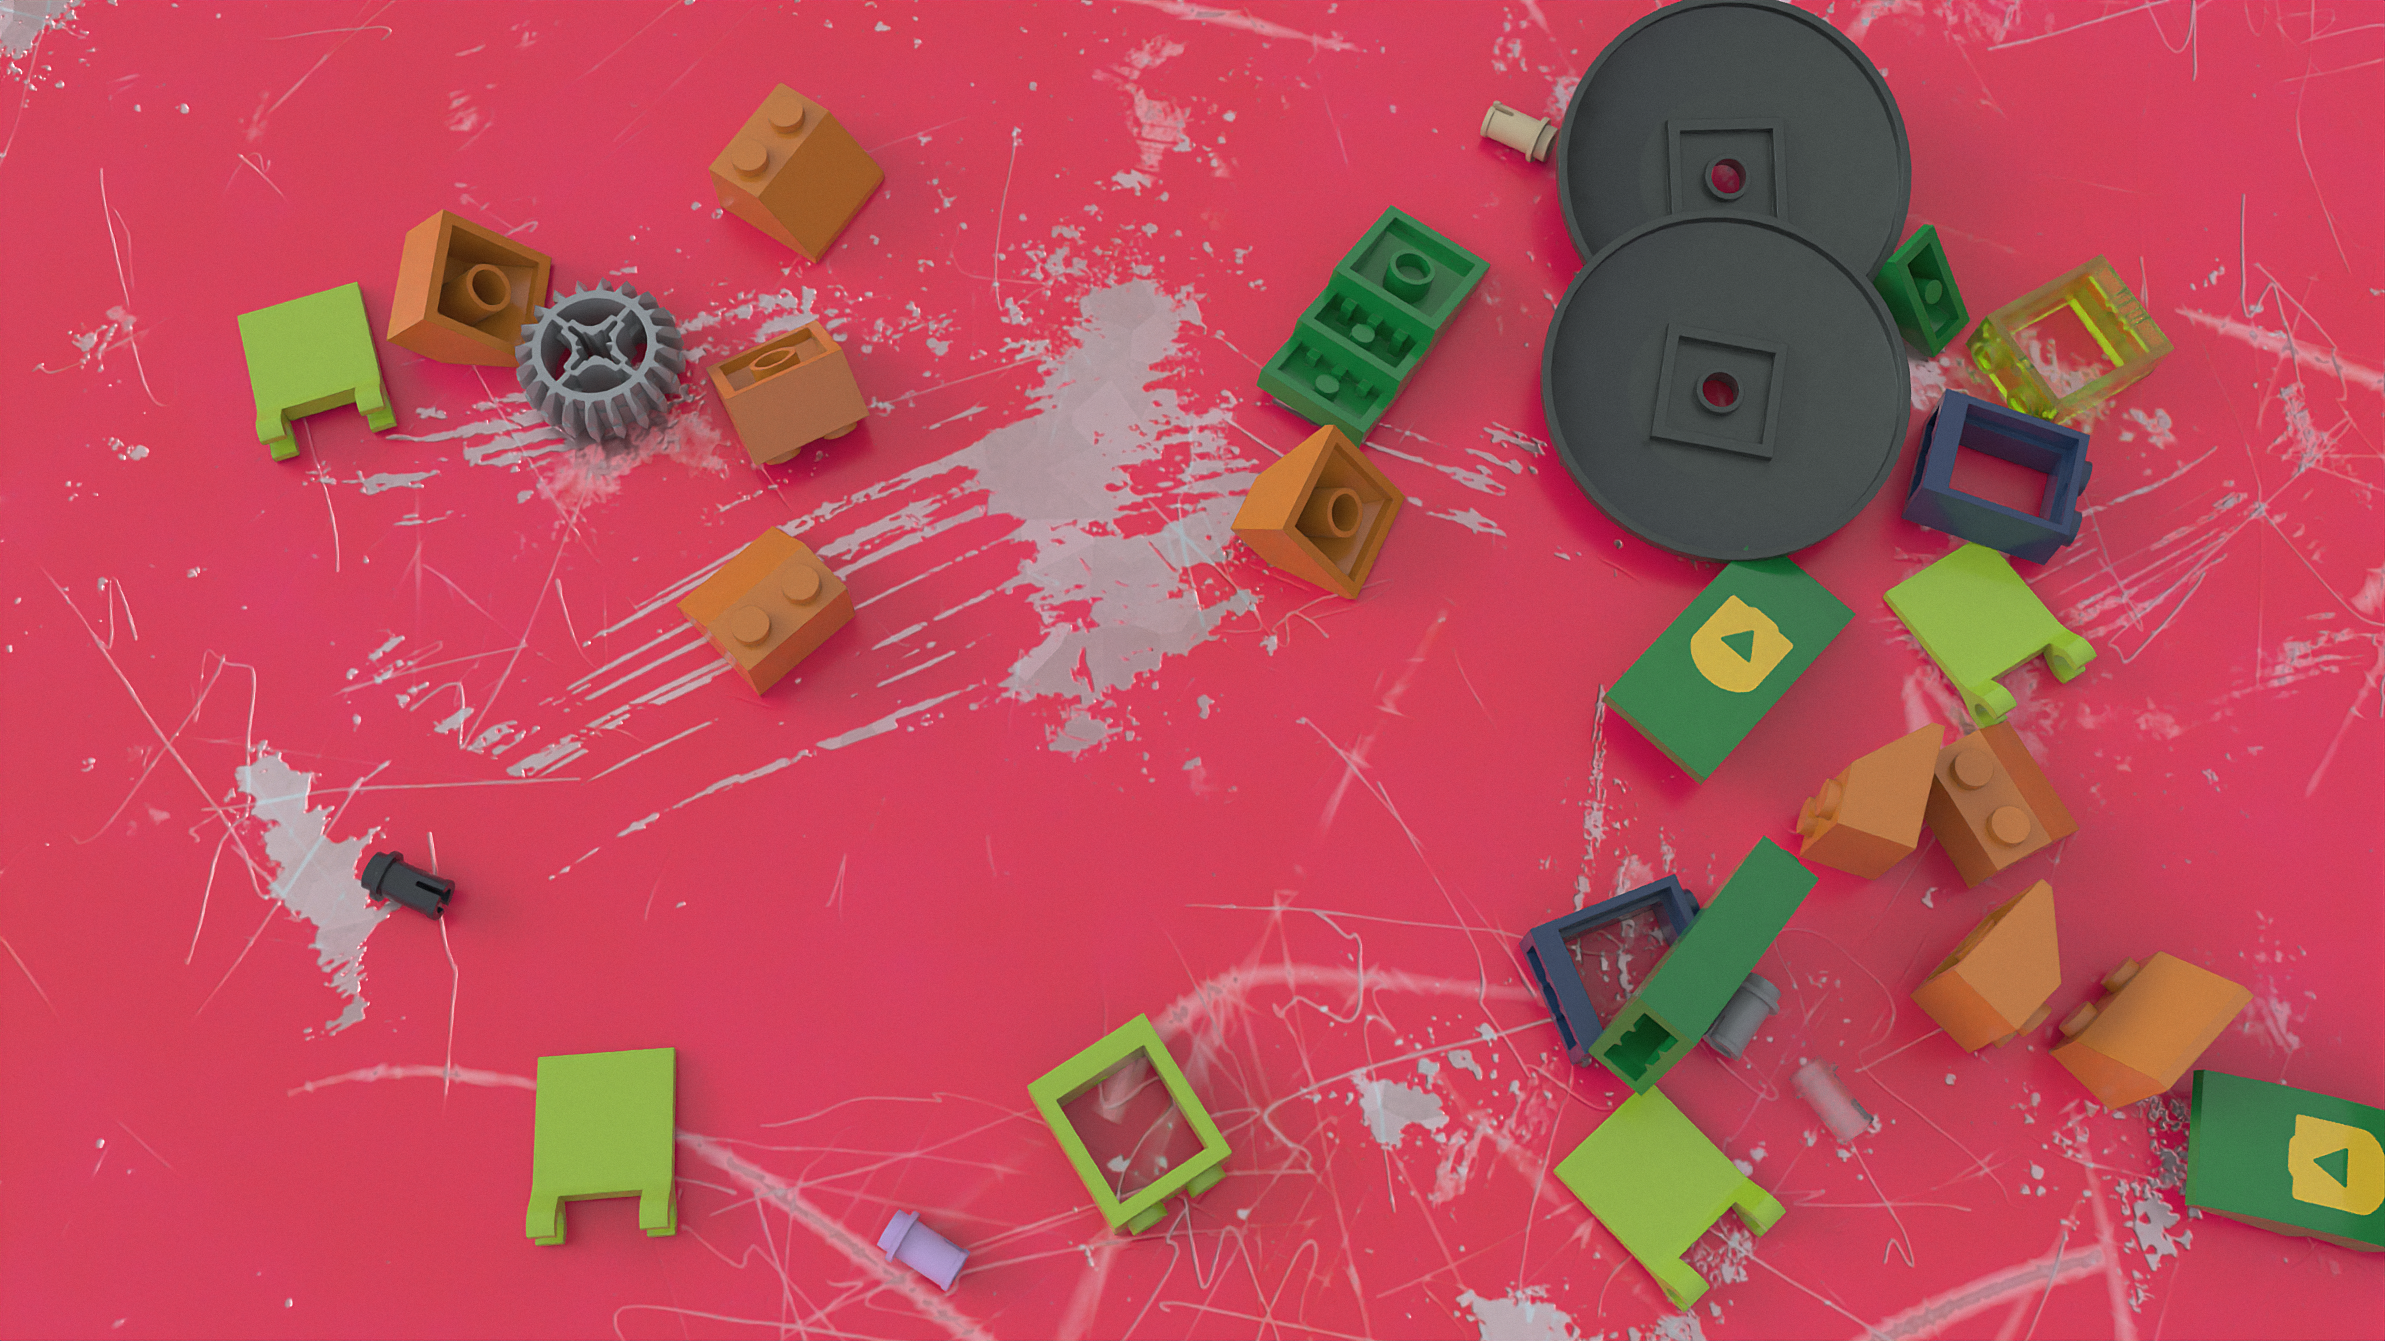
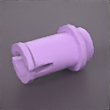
M899 1209L877 1243V1246L887 1252L885 1260L891 1263L896 1257L940 1285L941 1289L947 1291L968 1259L970 1251L965 1248L962 1249L918 1221L921 1216L919 1212L914 1211L911 1215H908Z

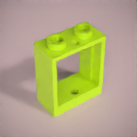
M1144 1013L1027 1086L1030 1098L1115 1235L1127 1227L1134 1237L1141 1234L1169 1214L1163 1205L1165 1202L1187 1189L1193 1199L1215 1186L1227 1176L1221 1166L1230 1160L1232 1155L1231 1149ZM1143 1055H1146L1205 1149L1120 1204L1061 1108Z

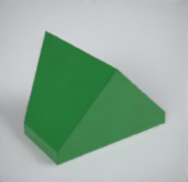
M1924 224L1885 262L1872 284L1887 304L1898 326L1901 337L1922 355L1934 358L1971 320L1934 225Z

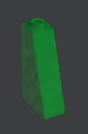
M1764 835L1733 868L1587 1052L1642 1096L1697 1045L1819 878L1801 865L1793 854L1781 849Z

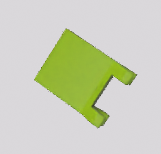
M358 282L237 316L257 408L255 423L258 438L262 445L269 444L271 456L275 462L300 455L298 442L290 421L356 402L361 416L367 415L372 433L397 426L394 409L382 377L362 289Z
M1971 541L1888 590L1882 597L1957 687L1965 701L1970 716L1980 729L2006 721L2008 717L2005 714L2017 706L2011 693L2001 684L1997 683V680L2043 653L2054 676L2060 682L2066 684L2086 671L2084 665L2097 657L2093 647L2083 637L2071 632L2057 621L1997 550Z
M674 1047L538 1057L533 1184L526 1216V1238L535 1239L536 1246L565 1244L567 1233L566 1201L641 1196L639 1224L641 1230H647V1237L677 1235V1204L674 1176L676 1049Z
M1655 1085L1642 1096L1637 1092L1631 1095L1553 1170V1173L1646 1268L1667 1297L1684 1313L1710 1288L1693 1268L1679 1258L1731 1206L1742 1222L1759 1238L1786 1213L1783 1206L1771 1194L1746 1177Z

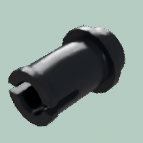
M379 851L367 864L362 875L361 887L369 891L372 900L380 902L387 898L436 921L445 912L444 908L438 906L439 902L447 906L449 905L454 894L455 882L443 879L404 862V855L400 852L393 851L385 854Z

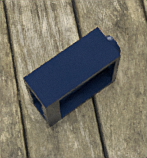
M1947 388L1925 420L1901 518L2044 566L2061 545L2069 547L2079 531L2082 512L2076 511L2075 506L2077 497L2085 490L2092 473V462L2085 460L2090 435ZM1961 445L2048 474L2039 517L1949 488L1958 446Z
M1675 874L1532 928L1520 941V948L1572 1066L1594 1057L1587 1050L1603 1032V1029L1565 943L1653 910L1669 947H1671L1700 911V906L1693 893L1687 888L1682 890Z

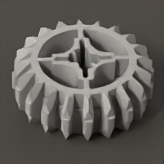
M604 277L601 278L596 290L588 291L586 285L577 280L576 294L566 298L564 294L554 290L553 301L555 305L551 309L535 305L534 316L538 324L521 325V336L525 343L515 346V357L520 365L516 369V376L521 387L526 389L525 397L530 406L536 409L537 412L541 411L545 422L552 425L553 428L562 424L566 433L574 438L587 428L591 438L600 442L606 428L613 427L616 435L625 439L627 431L625 424L636 420L638 425L648 429L649 418L646 413L650 409L667 413L668 403L663 394H680L679 388L681 384L677 374L685 372L686 361L681 352L684 342L680 331L674 327L675 322L669 310H666L665 307L659 308L656 298L649 291L638 296L635 287L628 281L614 291L611 282L607 281ZM644 338L647 341L646 354L641 366L635 371L630 362L637 354L635 347ZM568 348L571 356L563 366L566 372L556 381L558 361L564 350Z

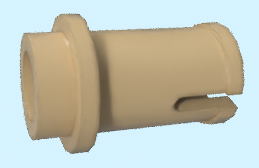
M1495 100L1484 118L1480 135L1525 153V160L1530 163L1535 159L1545 162L1556 144L1559 129L1551 126L1552 121L1548 117H1543L1540 121L1504 105L1501 101Z

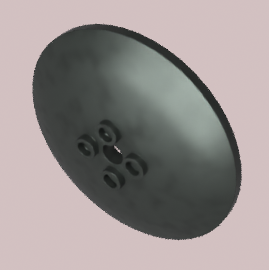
M1682 0L1662 7L1633 23L1614 38L1589 66L1575 88L1564 114L1556 150L1555 179L1563 223L1571 244L1583 266L1617 237L1659 217L1700 209H1734L1772 216L1809 231L1839 250L1873 283L1885 262L1893 255L1903 231L1911 194L1912 165L1904 121L1888 85L1871 60L1837 28L1806 10L1779 0ZM1726 165L1734 169L1740 181L1738 191L1730 194L1719 191L1712 182L1711 174L1713 167Z
M1700 209L1679 212L1639 225L1614 239L1591 258L1569 284L1547 330L1541 358L1540 393L1544 420L1552 445L1563 467L1577 488L1597 510L1626 533L1652 547L1697 561L1729 564L1731 561L1773 560L1814 546L1836 533L1865 508L1888 479L1902 449L1910 418L1911 380L1905 346L1887 304L1874 285L1853 262L1820 237L1781 219L1750 211ZM1711 380L1725 383L1733 393V403L1725 407L1711 404L1703 394V384ZM1749 544L1748 550H1743Z

